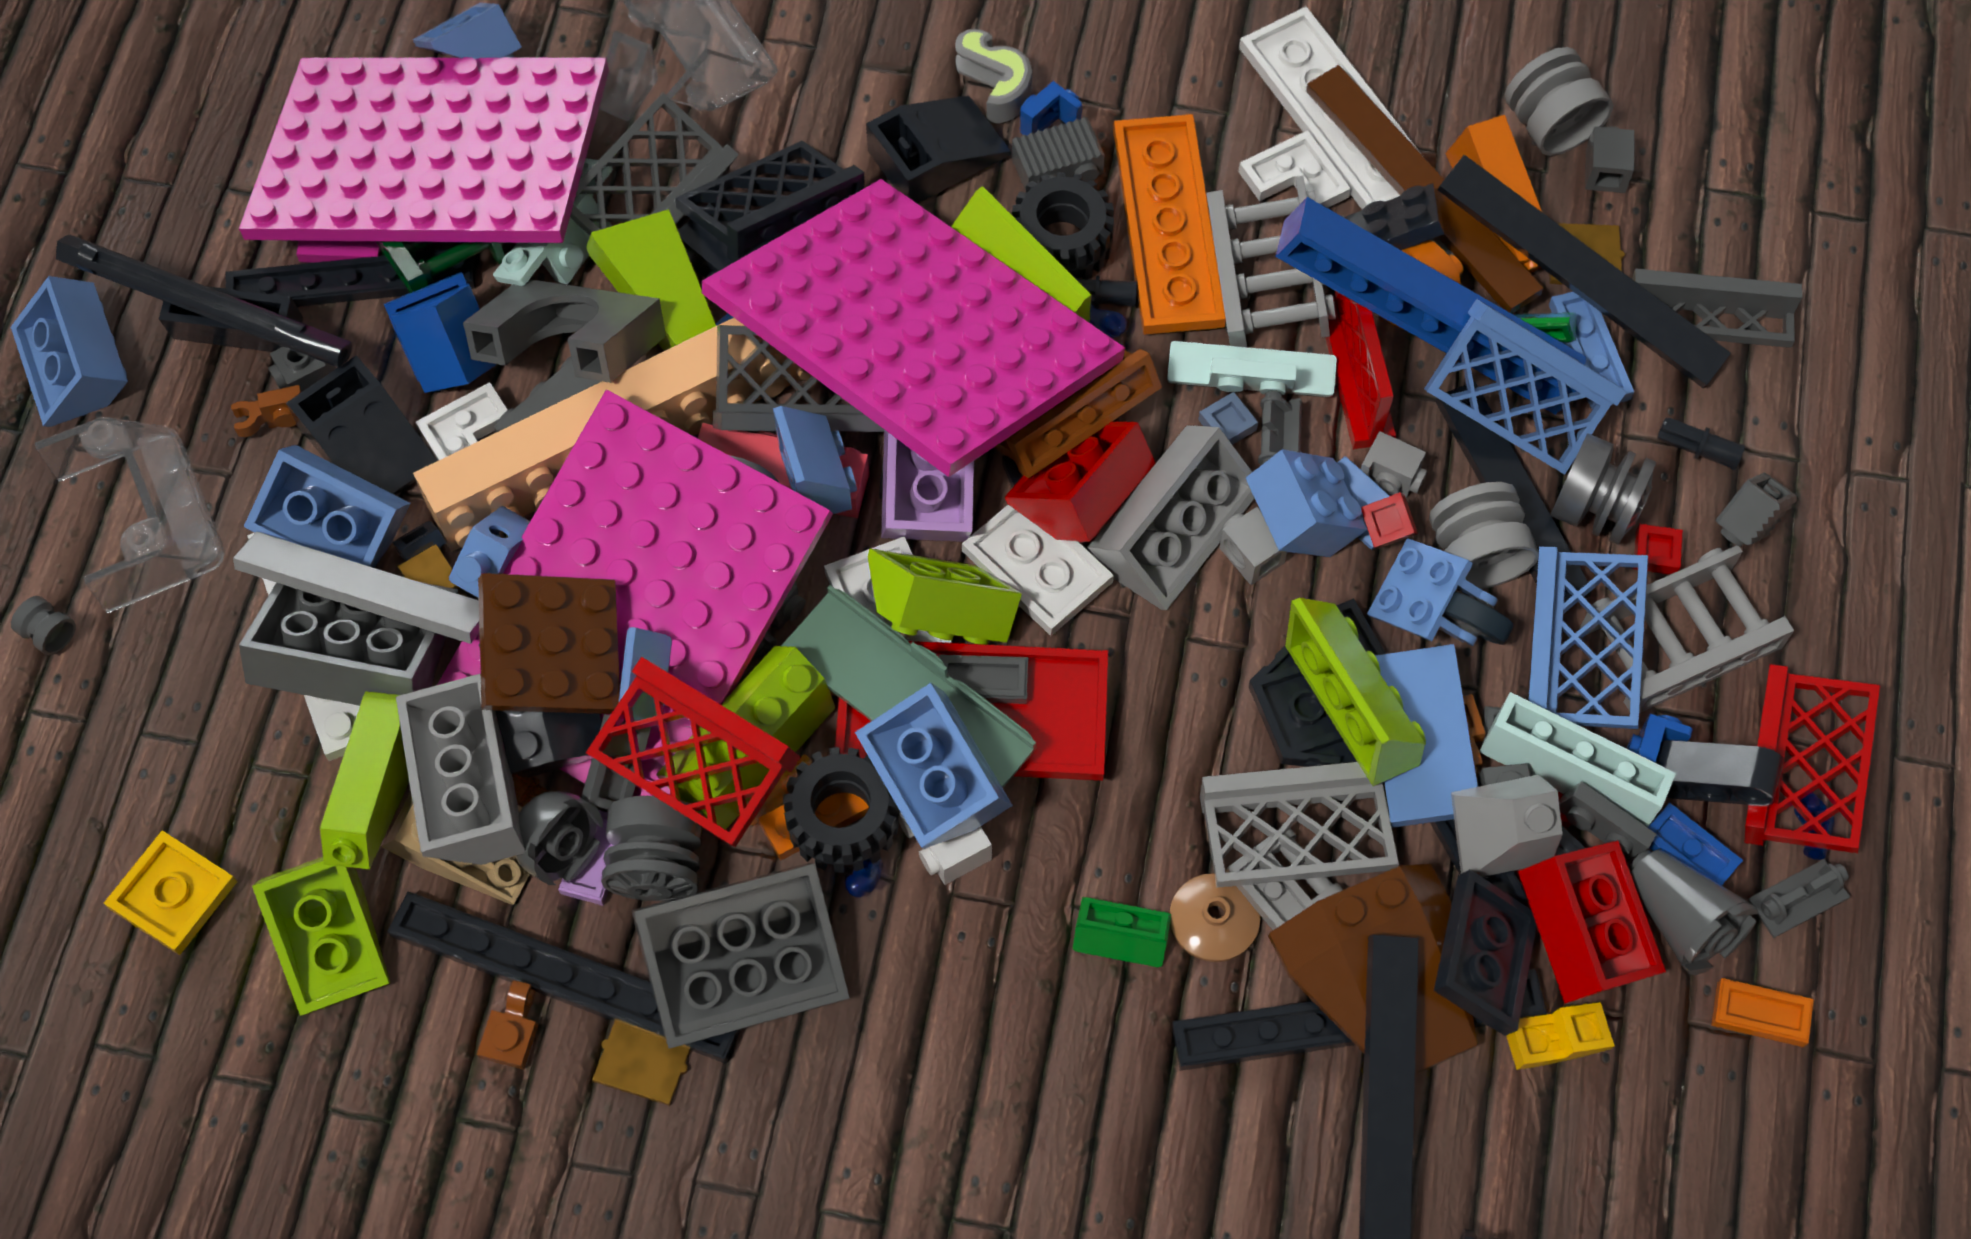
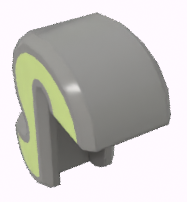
M980 29L964 31L956 38L955 42L957 71L994 88L987 100V120L989 122L999 124L1014 119L1020 114L1021 106L1030 97L1032 92V69L1029 59L1020 50L1009 46L992 47L993 36L989 32Z

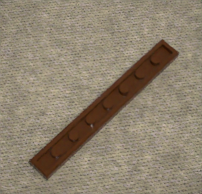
M1340 65L1333 67L1307 83L1306 92L1399 195L1413 186L1424 187L1432 183L1434 184L1439 196L1444 234L1438 236V238L1460 260L1463 266L1502 309L1513 314L1541 296L1544 289L1542 285L1489 228L1437 190L1444 181L1442 176Z

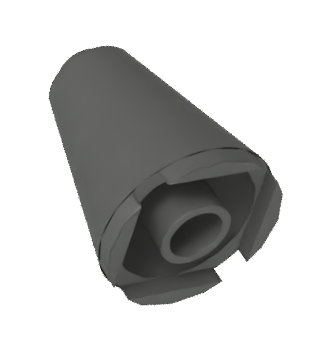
M1661 849L1653 852L1645 850L1630 864L1629 869L1632 871L1631 876L1640 900L1680 964L1690 975H1699L1713 968L1708 960L1718 953L1724 958L1729 956L1745 940L1756 923V920L1751 915L1758 914V910L1751 903Z

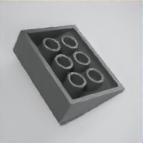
M276 583L240 642L239 649L246 684L360 706L366 691L403 695L432 687L447 636ZM427 584L430 586H434L446 591L459 594L458 589Z
M815 863L798 865L632 910L642 954L669 1049L849 999Z

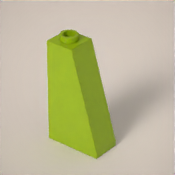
M669 209L591 232L586 246L587 251L619 293L660 299L666 337L658 344L664 351L716 326Z
M366 691L362 698L320 826L324 865L370 869L409 784L396 696L400 695Z

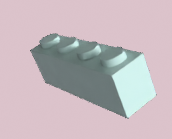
M1511 692L1495 717L1479 751L1506 766L1527 763L1530 776L1539 774L1563 794L1582 781L1647 828L1662 808L1676 774Z

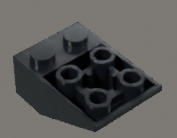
M969 95L900 105L866 123L869 154L893 187L917 204L1011 155L1009 147Z
M357 355L286 402L298 428L325 460L393 495H397L416 481L414 472L437 462L387 391Z

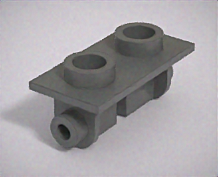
M1278 391L1266 392L1265 397L1260 401V407L1262 408L1261 454L1258 457L1260 466L1282 449L1300 452L1302 399L1297 398L1286 401Z
M1825 859L1750 897L1748 901L1758 910L1757 915L1771 936L1775 938L1849 899L1850 896L1844 888V882L1849 879V876L1841 864L1834 866L1827 864Z

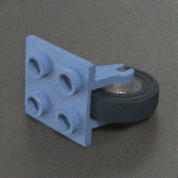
M1409 538L1406 539L1367 613L1372 618L1433 641L1438 629L1455 639L1463 643L1466 642L1471 646H1474L1478 637L1503 645L1507 641L1514 625L1507 617L1493 609L1498 601L1496 597L1465 579L1473 565L1472 562Z

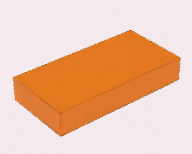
M1721 978L1717 982L1711 1026L1805 1047L1809 1043L1814 999Z

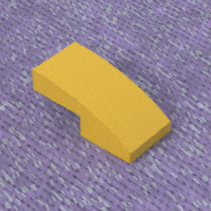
M1601 1002L1562 1007L1552 1014L1520 1018L1518 1031L1506 1035L1516 1070L1576 1059L1610 1050L1615 1046Z

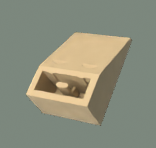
M411 792L382 845L386 850L422 869L511 905L515 904L530 874L519 865L516 856L483 865L423 857L420 850ZM518 805V809L520 812L523 807Z

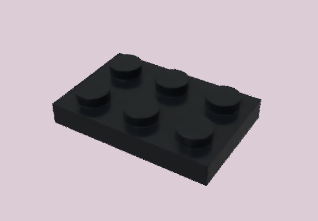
M1433 183L1424 187L1413 186L1405 190L1400 196L1385 202L1374 201L1366 205L1361 211L1349 216L1340 215L1399 250H1404L1444 234L1439 196Z
M1470 869L1457 876L1434 991L1506 1036L1518 1031L1537 924L1530 908Z

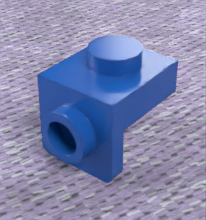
M1052 81L1039 94L1028 97L1021 106L1020 133L1028 136L1031 132L1043 131L1058 118L1064 123L1074 122L1076 119L1081 120L1082 103L1073 91L1065 90L1055 81Z
M1650 714L1642 726L1639 736L1632 734L1627 749L1652 762H1656L1661 741L1688 742L1693 728L1683 725L1680 720L1672 716Z

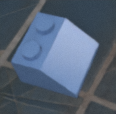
M784 406L773 408L779 451L791 489L829 509L833 514L852 509L850 493L857 491L851 467L843 468L839 457L845 455L839 430L831 431L827 417L824 415Z

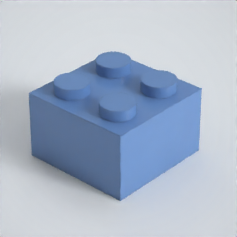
M1282 449L1245 478L1279 551L1331 557L1367 530L1361 517V507L1350 495L1343 480L1344 472L1333 458Z

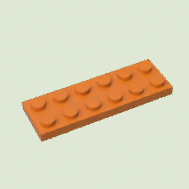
M1193 114L1114 121L1113 131L1135 280H1137V296L1143 335L1225 328V311Z

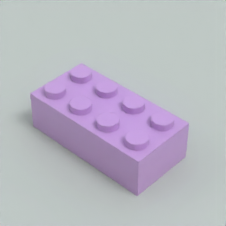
M884 430L881 538L898 539L905 536L906 539L958 542L967 540L972 533L974 461L948 477Z

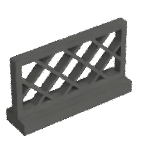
M663 92L580 179L576 197L579 194H597L598 214H583L573 205L570 217L588 235H591V232L606 228V222H628L651 215L634 214L632 194H653L654 211L652 214L669 209L676 225L685 215L676 208V197L718 179L739 154L728 144L722 147ZM661 107L674 118L675 131H655L653 115ZM647 123V131H639ZM682 127H684L688 132H684L682 130ZM631 139H648L650 159L629 158L628 142ZM655 139H676L678 159H657ZM683 140H698L709 152L702 159H685ZM621 150L622 158H614ZM605 166H622L624 186H603L602 169ZM630 166L651 167L652 186H631ZM658 167L679 168L680 183L677 187L659 186ZM686 167H694L689 172V174L686 175ZM595 178L596 186H587ZM604 194H625L626 214H605ZM660 194H669L661 203ZM593 222H599V227H597Z
M717 325L716 410H713V428L719 430L776 431L773 408L784 406L826 416L831 431L884 432L882 427L851 404H836L841 399L837 394L826 404H817L806 392L817 379L811 376L800 386L786 371L793 361L787 358L780 364L765 349L769 343L765 340L760 343L753 336L757 334L746 326ZM728 334L745 335L756 347L740 364L728 353ZM762 353L776 370L759 386L744 368ZM728 362L734 367V370L729 375ZM740 374L755 391L743 403H727L728 384ZM780 375L796 389V392L785 403H775L765 392ZM761 396L767 403L753 402ZM802 396L809 404L794 403Z

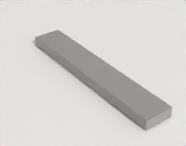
M256 531L233 557L235 570L469 644L480 633L478 600Z

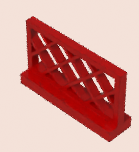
M1335 291L1333 302L1336 319L1328 320L1330 336L1325 337L1329 355H1335L1337 358L1335 379L1352 448H1367L1372 446L1379 431L1396 438L1390 414V407L1394 396L1372 311Z
M641 656L631 671L636 675L635 679L586 751V754L736 848L784 772L787 770L791 773L801 757L786 744ZM644 692L654 698L657 716L634 722L632 707L641 693ZM664 705L674 711L665 713ZM682 718L690 720L693 738L670 744L667 722ZM659 725L662 746L640 752L636 730ZM700 727L711 734L701 736ZM628 733L631 755L612 759L603 753L613 736ZM720 740L727 743L730 761L707 767L703 745ZM695 747L699 769L676 775L672 753ZM736 749L747 757L738 759ZM664 755L668 777L651 782L645 780L641 761ZM633 763L634 772L626 768L624 765ZM759 763L769 769L760 786L746 790L743 789L740 767ZM732 770L736 792L712 798L709 775ZM701 778L704 800L688 805L683 804L680 801L678 783ZM669 786L671 795L659 788ZM752 797L749 803L746 805L745 799ZM737 801L740 817L730 832L717 825L714 807ZM706 809L708 819L696 811Z
M1770 664L1757 746L1779 753L1783 757L1784 762L1786 751L1792 758L1783 763L1773 803L1767 806L1748 805L1745 843L1763 846L1764 840L1858 854L1880 685L1789 674L1788 666ZM1795 688L1814 690L1824 701L1805 713L1794 701ZM1849 695L1868 697V709L1853 719L1838 704V702ZM1831 708L1844 724L1825 736L1812 719ZM1793 711L1798 718L1790 723ZM1866 721L1865 732H1863L1858 725ZM1805 725L1818 741L1799 753L1788 740V735ZM1851 731L1863 744V747L1860 751L1846 759L1832 742ZM1825 748L1837 761L1838 765L1822 776H1819L1806 759ZM1858 762H1860L1859 773L1853 767ZM1799 765L1812 782L1793 793L1782 781V776ZM1845 771L1857 784V790L1840 800L1826 783ZM1819 788L1833 806L1813 817L1800 800ZM1781 791L1782 794L1786 797V799L1779 803V796ZM1855 802L1854 814H1852L1847 807ZM1792 805L1807 822L1796 830L1775 828L1777 815ZM1840 812L1852 826L1851 837L1849 839L1830 836L1820 824ZM1813 829L1817 834L1808 832Z

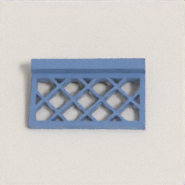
M1476 299L1468 311L1471 317L1424 390L1565 475L1577 457L1587 433H1593L1611 404L1613 403L1618 406L1626 391ZM1477 330L1488 337L1491 354L1469 360L1467 344ZM1497 343L1504 346L1508 350L1498 352ZM1461 355L1462 362L1456 363L1459 356ZM1516 355L1522 357L1526 375L1504 380L1500 360ZM1493 362L1497 383L1475 388L1471 367ZM1532 364L1543 371L1533 373ZM1464 369L1467 384L1466 391L1450 395L1439 388L1448 373ZM1551 376L1556 378L1560 396L1538 401L1535 381ZM1527 383L1531 404L1509 409L1505 388ZM1566 385L1574 389L1576 392L1567 394ZM1498 390L1502 411L1489 415L1481 414L1476 396ZM1587 397L1597 403L1587 419L1572 422L1570 401ZM1469 398L1471 407L1460 400ZM1562 404L1565 424L1544 430L1540 409ZM1533 411L1536 432L1522 436L1514 434L1511 417ZM1504 419L1505 428L1495 421ZM1579 429V431L1575 435L1574 430ZM1567 432L1569 446L1558 460L1548 454L1545 438ZM1538 440L1539 448L1529 442Z
M1539 546L1529 689L1530 702L1579 726L1639 729L1648 555L1558 552L1557 547ZM1567 565H1585L1596 577L1577 591L1566 580ZM1597 566H1608V567H1606L1603 571H1601ZM1619 567H1637V582L1624 593L1608 578ZM1602 582L1617 599L1598 613L1584 596ZM1565 589L1572 595L1566 602ZM1637 592L1635 606L1629 598ZM1579 602L1593 619L1574 633L1563 621V617L1567 610ZM1624 604L1635 615V624L1620 636L1605 618ZM1600 624L1615 641L1596 656L1581 638ZM1564 631L1569 639L1562 644V632ZM1633 635L1634 648L1626 642ZM1576 644L1591 661L1572 676L1561 664V655ZM1621 646L1633 658V666L1617 678L1602 661ZM1597 666L1611 680L1612 684L1593 698L1578 681ZM1561 673L1567 681L1559 687ZM1632 677L1630 691L1624 683ZM1572 686L1588 702L1576 714L1557 713L1558 698ZM1616 689H1619L1630 700V717L1610 716L1601 707L1600 703ZM1595 709L1600 715H1591L1588 713L1591 710Z

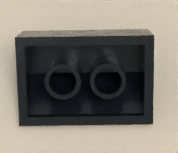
M495 711L510 772L525 778L592 759L591 756L586 754V751L598 735L603 720L602 714Z

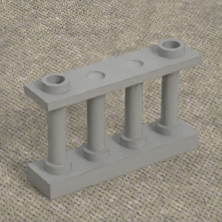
M1304 175L1295 177L1298 197L1234 208L1233 204L1225 206L1223 190L1206 193L1230 346L1247 347L1246 334H1252L1253 329L1315 318L1319 319L1321 337L1330 336L1328 320L1336 319L1332 294L1324 296L1321 282L1298 269L1245 277L1244 273L1236 275L1234 265L1242 263L1244 258L1277 252L1280 236L1239 243V239H1230L1229 230L1237 229L1236 224L1290 215L1306 197L1316 201L1314 190L1306 191ZM1307 283L1313 284L1315 302L1251 313L1250 309L1241 310L1240 299L1248 298L1247 294Z
M1736 545L1725 551H1722L1721 548L1713 549L1704 554L1698 560V563L1647 585L1645 621L1670 659L1671 664L1668 669L1656 674L1654 670H1648L1642 660L1639 713L1782 649L1794 632L1785 616L1771 623L1767 619L1762 620L1731 573L1743 552L1740 546ZM1715 579L1746 627L1744 635L1733 640L1730 636H1724L1693 587ZM1637 592L1629 598L1635 606ZM1677 595L1708 643L1707 651L1695 657L1692 653H1686L1657 607V603ZM1609 597L1602 598L1591 606L1600 613L1614 600L1611 601ZM1622 604L1605 620L1621 636L1625 631L1619 620L1633 615V613ZM1588 612L1579 630L1593 619ZM1600 624L1586 634L1588 635L1602 628L1611 643L1615 641ZM1628 639L1626 642H1627L1632 648H1634V645L1632 644V642L1630 641V639ZM1620 646L1616 649V652L1628 670L1633 666V658ZM1626 697L1623 702L1630 712V700Z

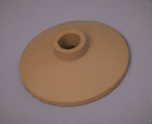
M1213 873L1200 875L1187 881L1176 892L1170 906L1169 913L1172 914L1170 927L1174 938L1186 952L1204 961L1223 962L1240 956L1250 948L1259 931V913L1236 886L1217 888ZM1212 906H1219L1223 909L1225 915L1218 919L1213 918L1209 915L1208 909Z

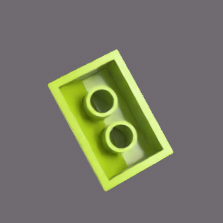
M870 548L867 557L877 613L892 622L891 628L907 635H917L918 630L927 631L933 637L949 641L953 640L954 635L963 636L965 640L971 643L988 645L989 640L1007 642L1022 595L1021 592L976 565Z

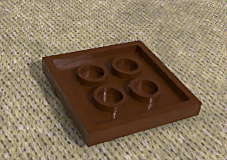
M482 573L478 578L481 710L612 714L619 703L620 696L615 580Z

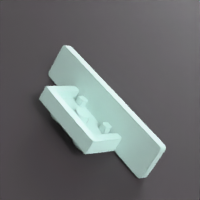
M585 159L581 178L598 160ZM605 166L602 169L603 182L612 172V166ZM595 178L587 186H596ZM579 194L575 198L573 205L583 214H598L597 203L592 198L594 194ZM570 217L563 243H517L504 256L502 263L493 273V276L501 283L524 286L542 263L555 282L568 284L589 256L586 246L590 235ZM593 222L597 227H599V222ZM606 222V228L612 226L610 222Z
M1173 341L1170 345L1167 381L1174 384L1218 387L1219 390L1226 392L1253 390L1260 391V393L1265 395L1268 391H1278L1282 395L1286 393L1332 397L1335 387L1337 358L1335 355Z

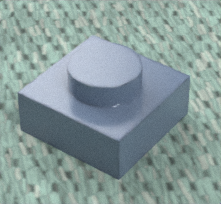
M1234 392L1199 412V422L1203 426L1219 427L1232 445L1257 431L1258 421Z

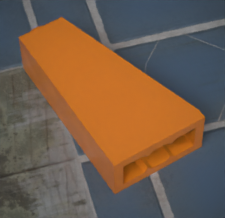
M1498 116L1467 126L1446 152L1452 169L1462 156L1466 155L1542 212L1506 116ZM1495 234L1530 273L1542 269Z

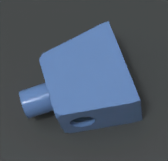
M504 506L499 507L471 529L450 573L449 581L479 598L478 578L482 573H504L523 540L521 537L530 521ZM500 531L506 533L508 538H501Z

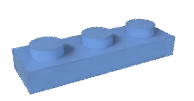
M1574 292L1552 296L1549 303L1552 313L1574 312L1577 316L1575 341L1564 342V344L1586 356L1585 365L1626 391L1620 402L1631 400L1634 394L1633 387L1601 312ZM1587 398L1591 409H1593L1597 403Z

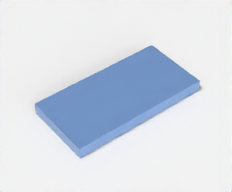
M1450 644L1376 655L1375 657L1380 665L1381 676L1388 687L1392 685L1396 688L1402 699L1404 712L1411 722L1416 721L1420 725L1426 738L1420 766L1384 781L1391 828L1454 819L1451 792L1478 787L1455 646Z

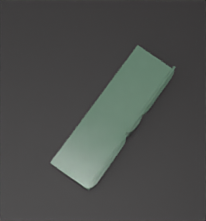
M829 585L827 587L828 594L781 646L796 647L825 678L828 689L866 716L870 721L887 712L929 683L934 684L946 692L1000 785L1004 788L1037 749L1036 742L1031 735L969 686L951 678L948 668L933 652L914 642L910 644L901 634L893 630L850 595Z

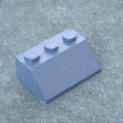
M48 276L12 324L11 330L42 424L46 427H52L109 406L128 380L126 370L122 366L115 346L114 336L111 334L104 314L103 304L99 299L94 283Z
M292 445L278 450L244 527L253 532L264 533L375 568L394 540L410 503L297 445Z
M929 683L855 732L923 849L974 831L1013 806L946 692L932 683Z

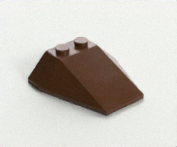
M1431 863L1398 866L1321 899L1268 934L1288 977L1363 1053L1365 1052L1368 936L1375 934L1419 938L1415 1074L1471 1050L1478 1045L1473 1016L1434 991L1452 902Z

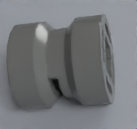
M36 595L24 601L17 608L11 620V628L22 638L32 639L33 645L45 655H53L64 649L70 642L76 630V623L63 612L55 613L54 607L50 602Z

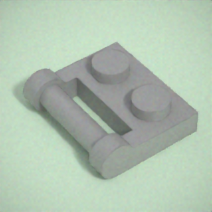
M1290 828L1284 836L1299 845L1295 841L1297 835ZM1272 837L1266 838L1254 847L1253 850L1260 853ZM1279 842L1276 843L1265 857L1278 868L1283 866L1273 856L1275 853L1282 852L1291 864L1297 858V856L1281 846ZM1243 855L1227 867L1226 873L1245 871L1252 860ZM1327 877L1305 879L1318 894L1313 900L1308 897L1295 880L1236 886L1272 930L1315 902L1344 890L1338 883L1332 884Z

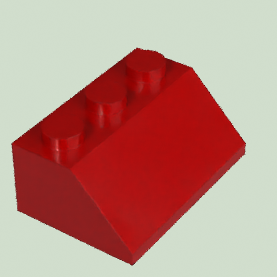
M1110 422L1030 478L1023 475L1004 498L1008 505L1056 540L1090 542L1091 539L1097 536L1102 526L1121 507L1124 500L1140 484L1156 463L1138 422Z
M1619 841L1557 855L1518 871L1565 1004L1666 972Z

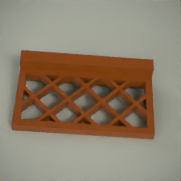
M1142 349L1137 350L1133 354L1125 350L1123 361L993 448L1014 460L1019 472L1030 478L1162 388L1150 354Z

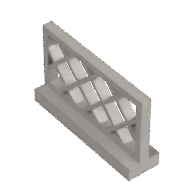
M1358 762L1202 778L1200 801L1202 813H1205L1217 888L1389 871L1399 865L1383 782L1372 786ZM1374 798L1376 812L1368 822L1348 809L1354 800ZM1322 803L1334 811L1324 826H1321L1303 813L1310 804ZM1278 807L1290 816L1278 831L1258 818L1266 808ZM1233 811L1243 818L1245 822L1234 835H1231L1217 825L1216 813ZM1340 817H1343L1361 830L1350 844H1347L1329 831ZM1296 821L1316 834L1305 849L1284 836L1286 831ZM1377 822L1379 823L1380 830L1374 827ZM1251 825L1268 837H1272L1260 853H1257L1240 841V838ZM1366 835H1369L1383 845L1385 857L1369 859L1357 851L1356 847ZM1220 839H1222L1224 842H1226V844L1223 846L1222 849H1221ZM1322 839L1342 852L1335 862L1323 863L1310 853ZM1277 842L1297 856L1289 867L1278 868L1265 858ZM1232 848L1252 860L1245 871L1225 873L1223 859Z

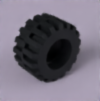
M1057 172V177L1050 178L1048 174L1040 176V183L1037 184L1031 181L1026 185V192H1019L1016 197V205H1013L1012 216L1075 279L1079 277L1090 279L1093 276V270L1099 272L1104 267L1105 259H1109L1111 254L1114 208L1112 203H1108L1109 196L1105 190L1097 191L1098 184L1089 180L1086 183L1083 181V176L1074 173L1073 178L1065 177L1066 172ZM1057 222H1066L1077 226L1081 230L1072 235L1061 236L1046 231L1044 227Z
M839 747L829 748V756L822 757L820 751L811 755L812 764L808 766L802 761L796 767L797 778L789 777L786 784L788 794H784L783 797L787 831H789L790 840L794 848L799 847L800 856L807 862L814 858L816 867L822 870H826L827 865L832 864L834 865L835 873H845V866L853 865L855 872L864 869L863 861L869 859L872 864L880 860L881 849L888 852L893 844L892 835H897L899 808L868 755L862 759L859 756V749L849 747L848 754H840ZM838 793L854 794L863 799L869 806L866 815L859 822L844 828H836L824 824L815 816V812L823 800Z

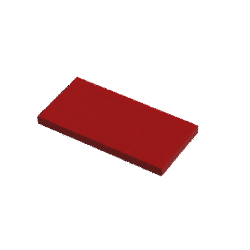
M908 641L910 644L914 642L927 648L938 657L939 655L1028 657L1027 704L991 703L1025 729L1036 742L1037 749L1014 776L1103 781L1108 672L1107 650ZM839 697L835 747H839L840 754H848L849 747L859 749V756L864 759L867 753L855 732L871 721Z

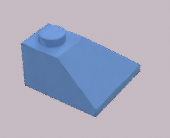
M478 3L413 39L416 47L454 58L471 57L475 60L478 58H514L512 53L521 48L499 4Z

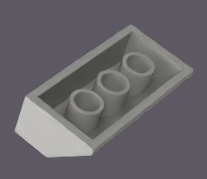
M1187 425L1088 548L1098 561L1114 575L1115 580L1159 609L1167 610L1221 542L1224 524L1235 514L1244 513L1255 499L1245 479L1252 471L1219 427Z
M481 674L396 696L420 850L423 857L483 865L523 854L525 847L519 825V809L513 777L510 772L496 712L494 710H481Z

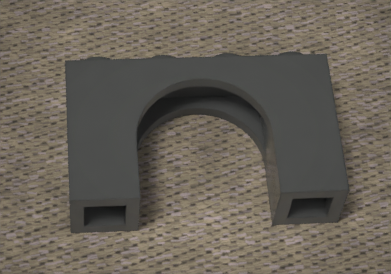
M531 279L524 286L513 284L463 322L471 360L507 365L539 340L557 334L575 332L568 338L575 377L610 383L666 337L659 298Z

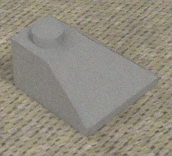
M1539 774L1451 792L1461 874L1470 869L1479 876L1484 877L1527 868L1554 857L1563 834L1558 790Z

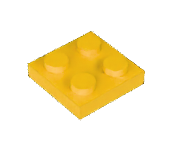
M162 830L105 900L104 904L108 909L180 956L236 885L237 880L231 874Z

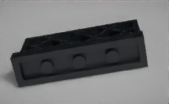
M800 141L676 197V208L727 245V258L732 262H736L863 190L865 172L855 165L842 169L804 141ZM799 157H802L803 159H805L806 161H808L810 164L789 163V162H791V161H793V160H795V159H797V158H799ZM764 173L780 174L779 178H768L758 176ZM786 175L808 176V180L785 179ZM814 177L825 178L820 181H814ZM731 188L748 189V193L729 192L727 190ZM754 190L777 191V195L754 193ZM783 191L794 192L788 196L783 195ZM701 202L716 203V207H700L696 204ZM722 205H745V210L722 208ZM751 206L762 207L758 210H751ZM719 221H732V222L728 223V224H727V227H725V226H724L723 224H721Z

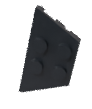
M1284 646L1268 666H1264L1250 679L1248 686L1281 764L1311 767L1357 762Z

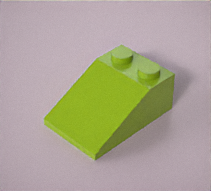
M323 857L262 878L252 886L300 1016L390 983L364 889L356 868L324 865Z

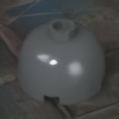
M566 791L544 792L534 797L519 812V825L525 847L523 854L516 855L519 865L548 885H556L553 881L560 878L567 882L574 879L589 865L598 850L600 841L594 837L597 825L603 828V819L598 808L577 795Z

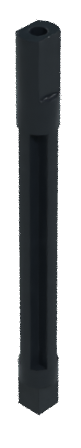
M68 234L57 241L56 260L338 368L348 361L351 355V341Z

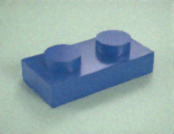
M1670 802L1648 827L1656 833L1649 849L1652 851L1658 849L1665 851L1721 886L1743 861Z

